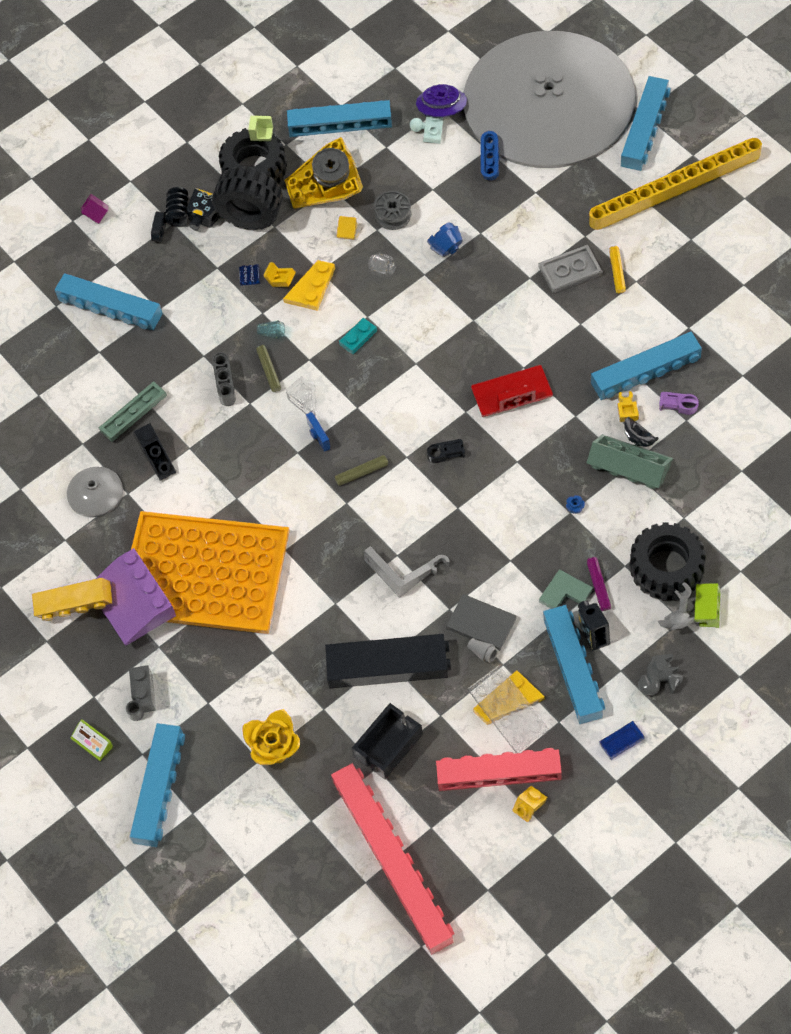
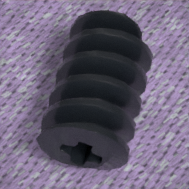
M173 187L166 193L165 221L171 226L183 227L187 224L189 193L186 188Z

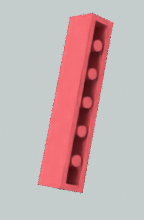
M546 748L536 752L525 750L522 753L515 754L513 752H504L501 755L483 754L481 757L463 756L461 759L447 757L436 761L439 791L561 780L559 749L554 750L553 748Z

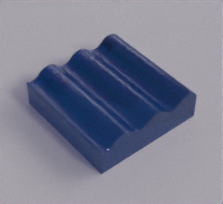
M259 264L239 267L240 286L260 284Z

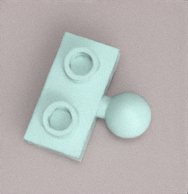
M426 115V122L419 118H414L410 121L412 131L419 132L425 129L423 142L440 144L443 117Z

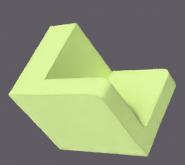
M250 116L248 131L251 141H271L273 133L271 116Z

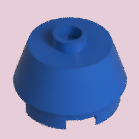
M448 222L441 226L440 230L434 236L431 235L427 240V243L431 246L430 249L442 257L454 254L463 242L458 226Z

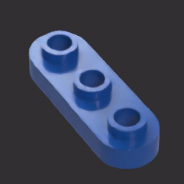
M486 131L481 136V173L486 180H494L499 175V139L494 131Z

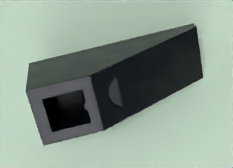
M151 423L133 432L138 445L160 481L177 473Z

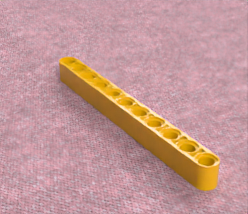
M758 138L747 139L599 204L590 210L589 225L592 229L600 230L757 161L761 155L762 142Z

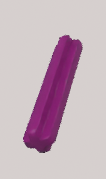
M596 557L588 558L587 565L601 611L610 610L611 604Z

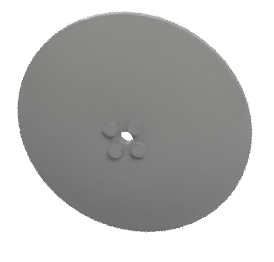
M564 31L531 32L500 43L488 51L476 63L468 76L464 88V94L467 98V103L464 107L466 121L480 143L484 132L494 131L499 139V157L515 164L535 168L572 166L603 153L625 132L635 107L633 80L622 60L600 42L580 34ZM546 87H552L553 89H552V90H546L545 88H546Z

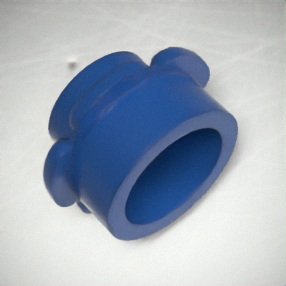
M577 495L571 496L566 500V508L573 514L580 513L585 506V502Z

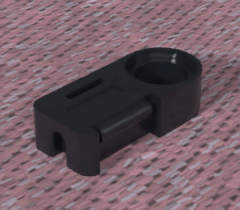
M462 439L432 444L427 448V458L432 463L445 462L446 459L460 456L465 457ZM433 450L440 451V455L437 457H432L430 453Z

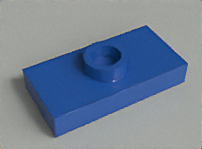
M312 412L306 414L312 438L318 440L324 452L329 450V438Z

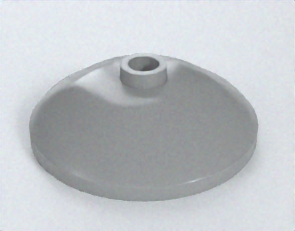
M90 467L80 471L72 478L67 488V500L71 508L79 515L91 518L104 516L113 511L120 503L123 495V485L119 476L114 471L105 467Z

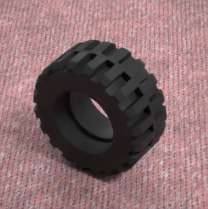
M244 128L240 132H234L233 136H229L225 143L221 145L218 157L222 173L233 167H247L240 165V162L248 157L262 156L266 158L264 162L256 166L247 167V169L253 168L258 172L262 171L266 173V176L272 177L274 182L278 183L282 181L283 176L286 174L287 162L284 146L279 137L275 136L274 133H272L271 141H251L249 131Z
M233 167L224 171L218 179L212 196L214 209L216 212H219L221 218H225L228 223L235 224L234 226L258 230L259 228L262 230L271 226L277 219L283 201L282 190L272 177L266 176V173L262 171L258 172L256 169H247V167Z
M663 522L660 526L654 524L651 525V529L645 528L642 530V534L637 535L630 554V573L634 577L633 581L636 586L640 585L642 592H649L650 597L653 598L659 596L661 600H667V598L671 597L672 600L678 599L675 591L678 590L680 593L685 591V587L682 585L683 582L687 583L691 590L694 591L696 584L701 583L703 579L706 551L704 550L703 542L698 541L699 536L695 532L691 534L690 529L686 526L682 528L678 523L669 525V522ZM668 550L681 555L686 561V565L674 572H664L656 569L650 563L649 558L659 551Z

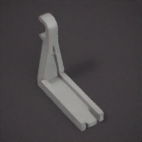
M371 546L364 550V560L399 598L430 573L437 575V568L434 566L439 562H444L446 566H449V558L445 555H438L425 565L404 576V580H402Z

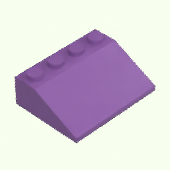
M134 548L114 560L97 577L110 581L113 604L106 605L102 611L125 646L176 616L173 606Z

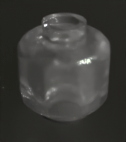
M378 252L370 257L368 268L371 274L387 278L395 272L396 264H394L392 256Z

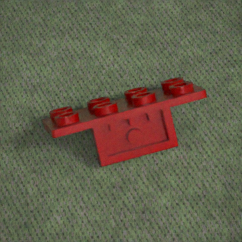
M541 365L471 386L482 417L553 396Z

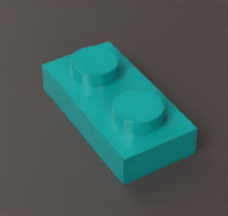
M362 318L339 340V345L351 354H354L377 332V327L365 318Z

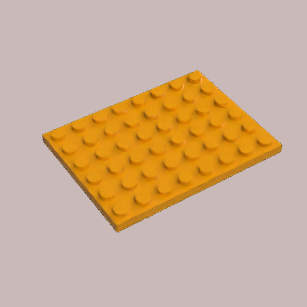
M140 511L131 550L133 548L136 550L173 606L176 616L167 622L269 634L290 533L289 527Z

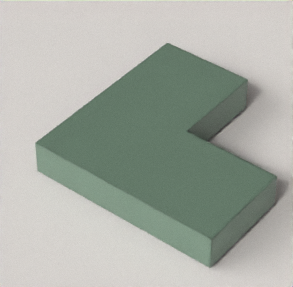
M559 569L539 598V603L550 609L559 607L565 597L580 603L588 599L593 591V587Z

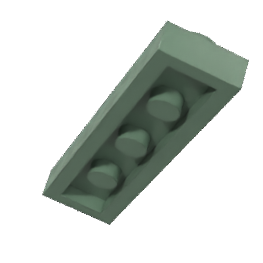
M153 381L99 427L100 432L113 442L167 396L166 392Z

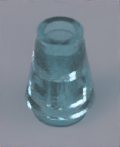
M279 320L258 324L257 333L258 335L280 338L285 334V325Z

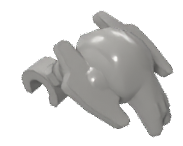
M683 582L682 584L685 587L683 593H680L678 590L675 591L676 595L680 598L679 610L670 613L664 617V620H659L660 626L671 628V630L683 629L695 620L694 617L690 618L689 610H687L688 597L692 591L687 583Z

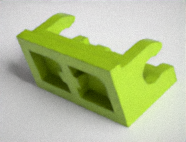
M718 583L696 584L695 622H699L700 627L719 628L721 591Z

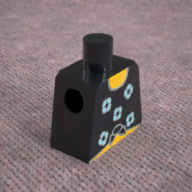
M197 188L194 189L187 207L188 219L191 221L189 227L197 231L201 225L212 227L220 218L219 212L215 211L212 203V193Z
M588 601L580 602L578 604L579 624L591 650L595 651L610 645L609 623L598 604H589Z

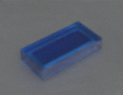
M631 721L599 741V745L610 760L644 740L645 736L634 721Z

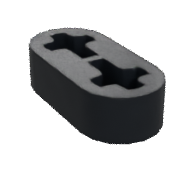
M155 212L151 228L152 241L162 242L166 226L165 212Z

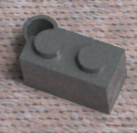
M149 665L129 668L132 701L127 703L126 712L133 721L141 720L145 712L156 711L153 675ZM133 709H139L136 713H131Z

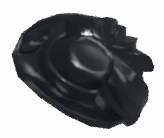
M630 417L625 419V434L629 441L635 445L647 447L653 445L659 439L658 436L654 437Z

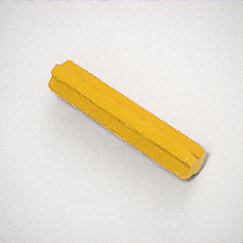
M611 246L609 253L616 293L620 294L624 293L626 289L618 246Z

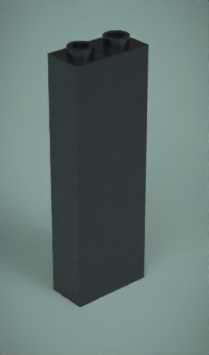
M444 634L325 644L329 689L448 678L447 671L451 670L450 658L446 659V653L450 652L449 640L445 641Z

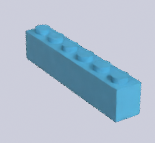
M648 76L621 155V167L641 171L643 164H647V152L651 151L653 146L652 137H656L658 130L656 126L661 123L662 119L661 111H665L667 101L665 99L670 96L669 80Z
M390 100L287 110L290 137L392 127Z
M65 273L55 288L57 298L62 303H69L80 309L85 308L95 314L106 315L111 319H119L126 324H134L142 329L154 331L163 314L159 303Z
M688 332L591 373V384L600 400L612 398L619 392L628 391L636 385L645 384L650 379L661 377L669 371L678 370L683 365L698 361L701 358L702 348L693 333Z
M566 605L543 611V620L579 725L603 718V710H605L604 701L602 698L599 699L597 692H599L596 680L593 681L591 678L593 674L590 663H586L584 658L587 657L586 650L583 645L580 646L578 641L581 638L578 628L574 629L572 611L568 612Z
M156 724L130 833V839L133 844L157 847L158 841L162 840L163 821H166L168 815L166 806L167 802H170L172 798V790L170 789L172 783L176 781V764H179L181 759L179 750L180 746H183L185 742V734H183L180 726Z

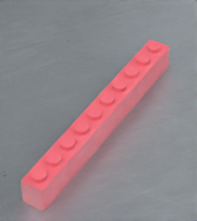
M352 763L331 774L335 787L430 954L433 955L453 943L452 936L455 934L449 923H444L442 919L444 914L439 905L435 907L432 899L434 897L430 889L424 888L421 883L424 881L419 870L414 871L412 867L414 862L409 853L405 854L401 847L404 845L398 835L394 836L391 831L394 829L392 823L388 818L384 819L382 815L384 810L379 801L375 803L372 798L374 793L370 785L365 786L363 782L365 778L360 768L356 769Z

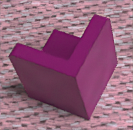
M92 194L89 195L81 207V213L98 224L108 212V205Z

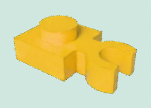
M629 391V397L626 398L622 396V392H619L617 409L620 422H625L627 417L634 421L639 420L637 402L632 401L633 393Z

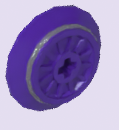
M438 84L427 88L417 98L416 106L425 115L446 117L462 111L466 106L467 98L463 92L454 86Z

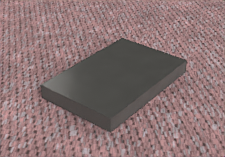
M463 594L446 625V629L470 639L474 638L478 641L493 644L500 651L517 619V615Z

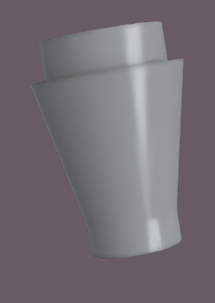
M474 638L467 645V648L483 662H493L498 653V649L493 644L478 641Z

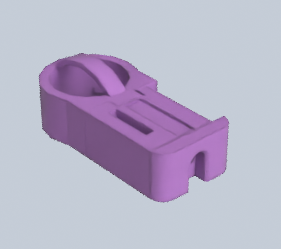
M661 392L659 410H679L678 413L692 415L698 410L699 402L697 397L692 394ZM690 402L696 404V406L685 408L682 403Z

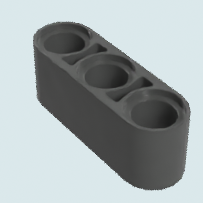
M219 352L212 358L217 393L222 405L231 406L236 401L231 366L228 355Z

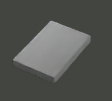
M588 245L538 263V267L553 294L603 274Z

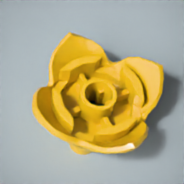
M284 709L272 712L265 721L251 720L243 725V738L251 748V758L257 764L271 765L282 763L284 759L291 757L297 752L300 747V738L293 732L292 719ZM273 739H276L275 743H269V741H273Z

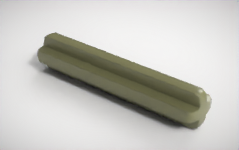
M258 346L256 348L270 388L272 392L280 391L281 385L266 346Z
M382 455L336 475L335 481L338 486H341L387 466L388 460L385 455Z

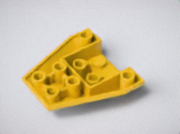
M342 137L326 144L319 151L326 148H335L345 153L350 170L348 179L332 188L323 187L318 184L314 178L312 168L313 158L317 154L315 153L284 180L294 209L345 200L361 192L363 186L354 159Z

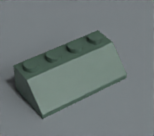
M602 434L592 442L587 464H590L594 469H605L614 476L622 475L627 477L629 481H639L645 483V486L655 489L663 484L673 458Z

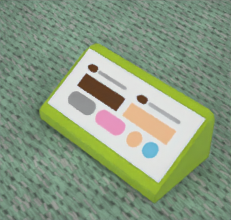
M82 719L70 737L71 740L99 761L113 747L109 739Z

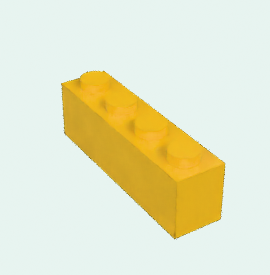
M97 578L32 594L34 616L41 618L42 621H51L56 616L68 617L74 612L86 613L91 608L103 609L106 605L113 604L110 581L104 578Z

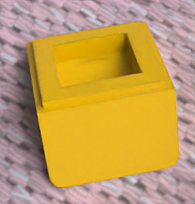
M339 216L337 238L354 240L357 230V219L355 217Z

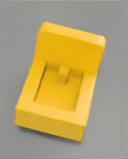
M270 262L264 277L272 287H289L296 272L293 268H278L274 262Z
M530 786L518 796L512 811L526 822H529L534 812L546 802L547 797L533 786Z

